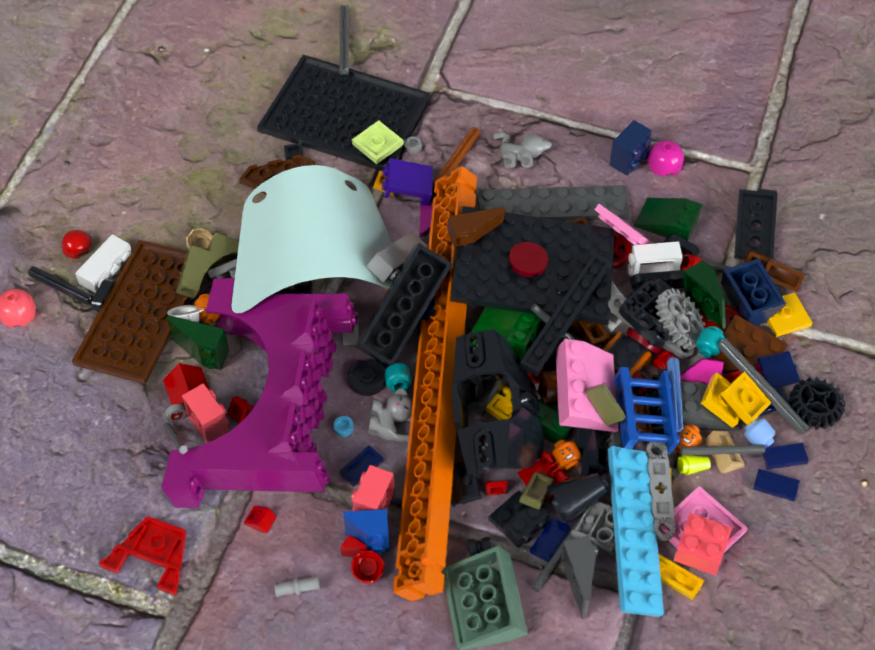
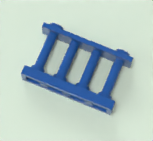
M620 367L614 379L617 403L626 415L625 419L620 421L623 448L632 450L638 441L666 443L667 452L672 453L679 444L680 438L676 432L671 397L672 382L669 379L668 371H663L658 380L632 378L628 367ZM631 387L658 388L659 398L634 396ZM633 405L661 406L662 416L637 414L634 412ZM636 422L663 424L664 434L639 432L636 429Z

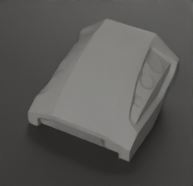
M597 501L585 510L576 529L572 530L571 535L575 538L589 535L591 543L595 542L597 548L613 556L616 553L612 507Z

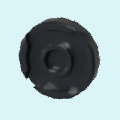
M374 359L356 361L348 370V384L359 395L372 396L378 394L386 385V369L384 365Z

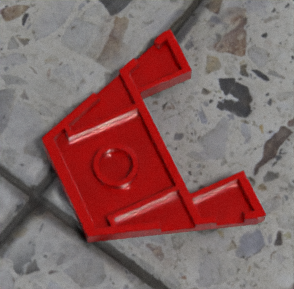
M147 516L128 534V538L123 543L112 549L113 552L106 559L103 558L99 562V566L118 574L128 555L160 566L166 570L157 584L158 590L176 596L187 532L182 528Z

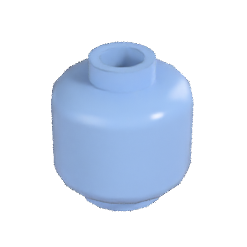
M756 418L751 424L744 427L746 429L744 436L752 445H764L767 448L774 442L772 437L775 435V430L766 419Z

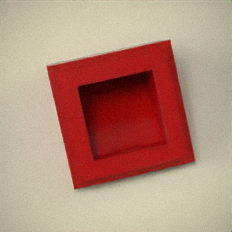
M507 480L485 481L486 495L506 494Z
M253 506L244 524L262 533H268L276 519V515L269 508Z
M349 535L340 546L341 556L355 557L361 551H367V545Z

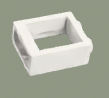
M679 242L633 245L632 253H629L627 275L632 277L639 273L680 270L683 257ZM666 261H667V263L640 265V264H643V263H655V262H666Z

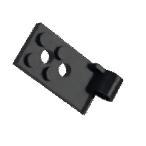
M739 190L734 247L735 259L744 260L749 248L773 258L777 190ZM756 222L761 227L755 229L751 226V223ZM756 239L760 244L752 245L749 240Z

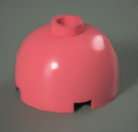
M12 288L0 295V322L10 328H14L17 325L22 327L30 323L36 316V304L28 292Z

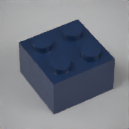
M633 120L612 142L609 166L627 176L632 171H635L640 162L648 157L649 145L652 142V130Z

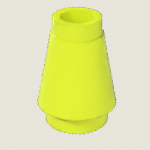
M683 455L678 458V470L681 474L689 475L710 469V459L704 456Z

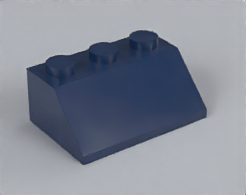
M759 259L723 271L720 284L741 317L753 325L766 322L786 306L785 300Z

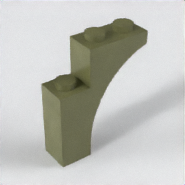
M215 232L210 240L208 251L203 247L191 245L185 257L176 293L194 299L207 271H210L218 264L237 259L239 240L230 238L226 234Z

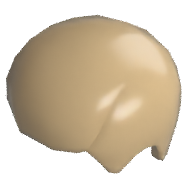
M203 228L193 229L186 236L187 249L189 250L191 245L203 247L208 251L210 240L213 237L212 233Z

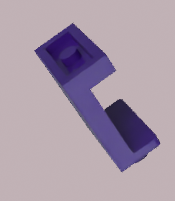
M390 158L388 164L384 165L382 173L385 176L382 183V190L385 191L384 198H388L390 193L419 197L420 205L428 206L432 197L433 166Z

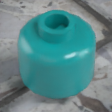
M714 326L701 330L696 341V347L700 350L699 353L701 355L711 357L720 354L721 350L718 343L725 338L722 330Z
M395 363L385 370V381L390 391L396 392L398 389L407 390L410 388L412 378L407 365Z

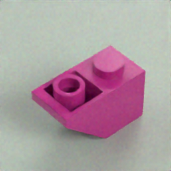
M702 357L680 373V380L683 382H700L708 385L711 376L716 372L722 376L724 362L722 360Z

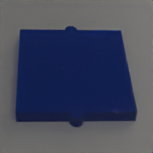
M789 351L757 359L762 371L761 375L764 376V379L773 388L800 382L796 371L797 366L793 363Z

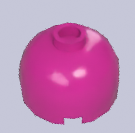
M662 140L654 144L647 157L649 169L662 177H667V174L676 175L679 173L684 164V153L681 147L670 140Z

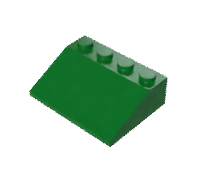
M489 307L484 309L472 332L495 329L514 348L520 358L523 359L540 329L542 319L536 314Z

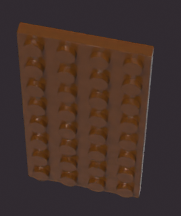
M139 240L72 359L73 365L146 385L172 335L167 321V312L172 308L187 305L190 297L176 293L187 252Z

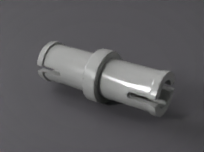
M296 577L292 581L274 583L276 597L293 593L301 595V592L320 590L319 577L303 579Z

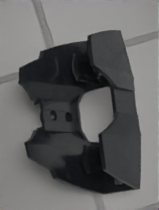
M495 329L471 332L456 338L451 401L453 404V424L459 436L468 475L472 478L484 477V472L503 468L525 469L535 467V461L541 459L540 455L544 452L545 443L541 420L535 416L539 414L538 402L540 398L536 386L527 371L519 367L522 360L520 356ZM490 374L494 375L499 381H503L502 377L505 374L511 390L513 409L511 418L468 427L466 407L475 401V385L480 386L478 376Z

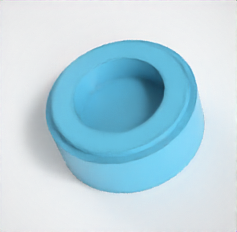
M347 416L338 417L333 423L335 434L339 437L350 436L354 431L353 420Z

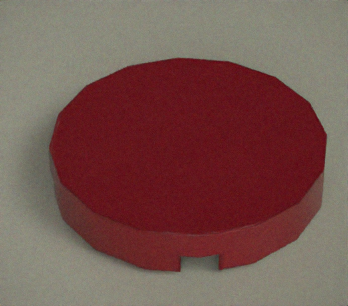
M521 242L511 249L508 261L514 272L522 276L533 277V275H540L546 270L548 255L543 247L538 244Z
M629 327L625 332L654 353L659 355L662 347L657 348L651 345L634 328Z

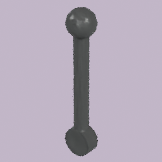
M658 447L651 448L658 456L662 454ZM669 463L671 477L677 478L680 474L679 470L674 469Z

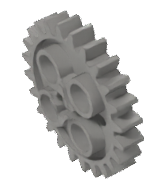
M674 288L667 289L656 300L658 305L655 307L659 310L656 314L661 317L658 321L663 323V328L668 331L669 336H672V342L677 341L678 346L682 345L684 349H695L701 330L704 329L703 326L706 325L701 320L703 316L698 313L700 309L694 307L695 302L691 303L690 297H685L684 292L680 293L679 289L674 290Z

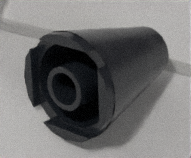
M596 472L549 484L547 490L549 495L554 494V501L552 503L561 519L568 524L607 493V487L610 485L604 474L600 475Z

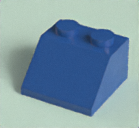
M387 509L343 512L347 536H353L367 545V551H374L377 554L390 552Z

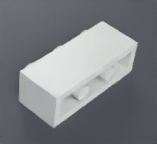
M112 234L75 273L79 285L96 294L103 280H111L126 264L132 253L130 244Z

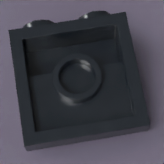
M520 490L488 516V520L518 548L523 543H529L538 530L542 531L549 524V513L542 506L539 510L520 503V498L523 494Z

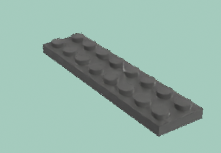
M626 185L479 190L480 209L488 210L505 207L506 213L559 221H571L585 217L586 220H601L598 218L599 213L595 211V208L600 204L621 219H629L630 215Z

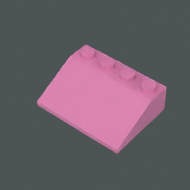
M565 339L555 349L559 425L618 432V422L606 426L585 394L587 388L605 383L616 400L613 355L587 342Z

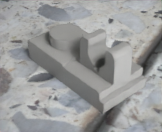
M237 259L207 271L206 276L208 280L225 278L224 274L229 272L231 278H235Z

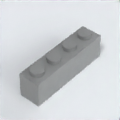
M410 232L376 253L366 267L384 283L388 279L393 280L414 245L420 243L426 248L429 246L415 233Z

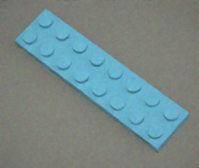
M611 446L608 448L620 611L661 617L664 615L657 535L654 532L653 526L654 518L652 515V497L649 484L648 453Z

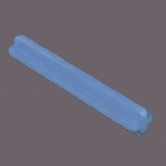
M672 357L667 361L669 379L672 382L671 397L676 432H681L683 430L680 364L678 358Z

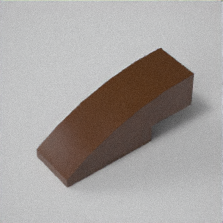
M750 248L748 249L742 264L759 259L773 283L795 292L798 291L805 277L804 273Z

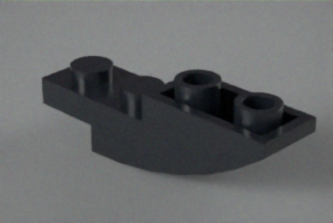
M578 427V435L575 442L579 451L583 453L580 476L596 472L607 473V455L601 430Z

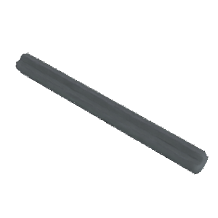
M347 5L340 6L339 73L341 75L349 73V7Z
M727 338L722 339L718 343L719 349L742 373L744 371L772 402L771 404L798 433L802 434L809 428L808 424L801 420V417Z

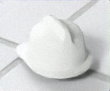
M184 305L170 309L167 314L199 323V314L205 309L194 305Z

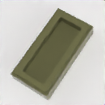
M605 383L587 388L585 394L606 426L625 419L626 415Z
M534 472L521 495L520 503L540 510L548 495L547 486L552 484L554 479Z

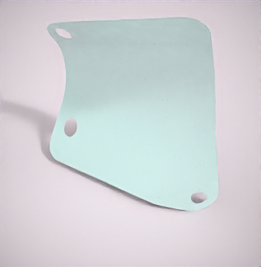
M309 165L281 172L254 189L246 199L243 209L231 305L233 312L243 313L266 297L286 287L319 278H357L389 288L393 280L388 279L383 283L366 267L376 253L392 244L369 188L360 180L335 168ZM345 180L352 182L357 190L350 189L346 185ZM260 192L267 193L265 199L261 202H252L256 194Z

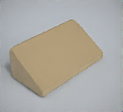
M712 431L705 438L707 446L735 445L728 431ZM740 454L712 455L721 473H727L745 466Z

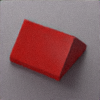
M178 363L163 379L171 405H184L182 395L203 383L209 390L203 370L198 366Z

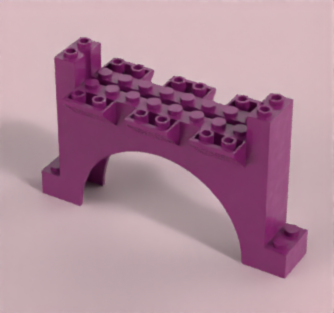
M235 278L213 280L206 312L221 314L217 328L224 329L225 334L246 338L260 346L267 353L268 376L265 388L257 404L249 415L234 429L212 442L189 448L184 454L180 453L179 450L170 451L161 488L175 508H199L201 500L204 499V490L325 491V485L329 483V472L326 471L324 462L321 461L317 453V446L312 441L311 431L312 428L319 429L320 421H323L324 418L323 404L327 402V393L322 388L321 379L322 376L329 377L330 369H333L332 357L333 353L336 352L337 346L336 341H333L332 333H353L354 326L358 323V315L353 310V302H350L348 294H272L243 313H234L231 305Z

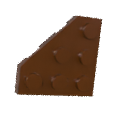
M302 155L292 156L293 159L269 161L267 165L257 167V164L252 165L239 178L240 183L256 189L259 185L281 172L296 167L315 165V161Z
M738 315L734 316L724 333L725 338L752 366L777 363L788 346L787 343ZM722 351L717 356L710 357V359L722 360L724 362L723 374L739 370Z

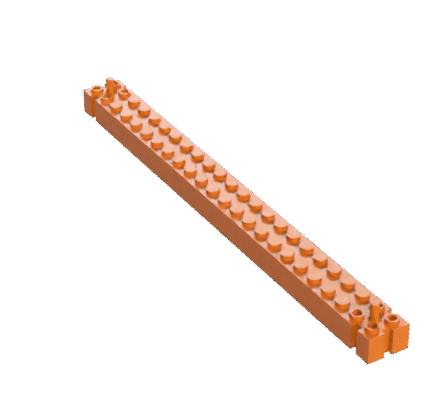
M463 166L453 170L451 176L445 175L436 180L434 193L437 196L433 198L428 249L452 263V266L423 313L420 325L396 569L399 570V575L394 578L393 588L394 594L411 602L424 598L426 594L431 596L443 592L444 575L441 574V571L446 564L456 428L453 424V404L451 403L456 338L464 335L467 308L465 303L450 301L457 246H453L447 225L449 216L462 214L463 206L475 208L476 194L474 192L477 188V176Z

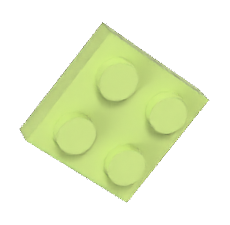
M377 121L352 139V144L376 164L404 145L403 139L380 121Z

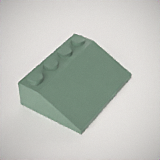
M496 546L444 567L442 573L444 575L457 650L505 643L528 635L509 552L500 546Z

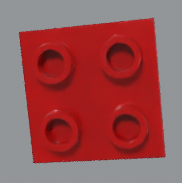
M547 451L540 455L541 459L535 462V467L525 468L517 472L526 486L534 472L554 479L553 483L571 479L565 470L559 467L558 462L555 463L552 454ZM548 493L543 503L552 499L554 494L549 495Z

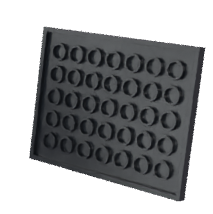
M303 54L258 124L257 131L295 144L301 143L304 147L383 171L384 165L388 164L390 158L396 159L403 146L376 164L352 144V139L377 121H380L403 139L404 144L430 99V93L350 68L347 75H341L339 73V65Z
M463 206L462 214L487 209ZM505 212L503 223L474 243L457 246L450 301L535 314L531 307L537 304L549 316H552L595 253L612 263L575 320L608 325L610 321L608 301L611 299L614 229ZM521 242L538 244L543 247L548 255L546 270L540 275H533V277L519 275L513 271L508 261L511 249Z

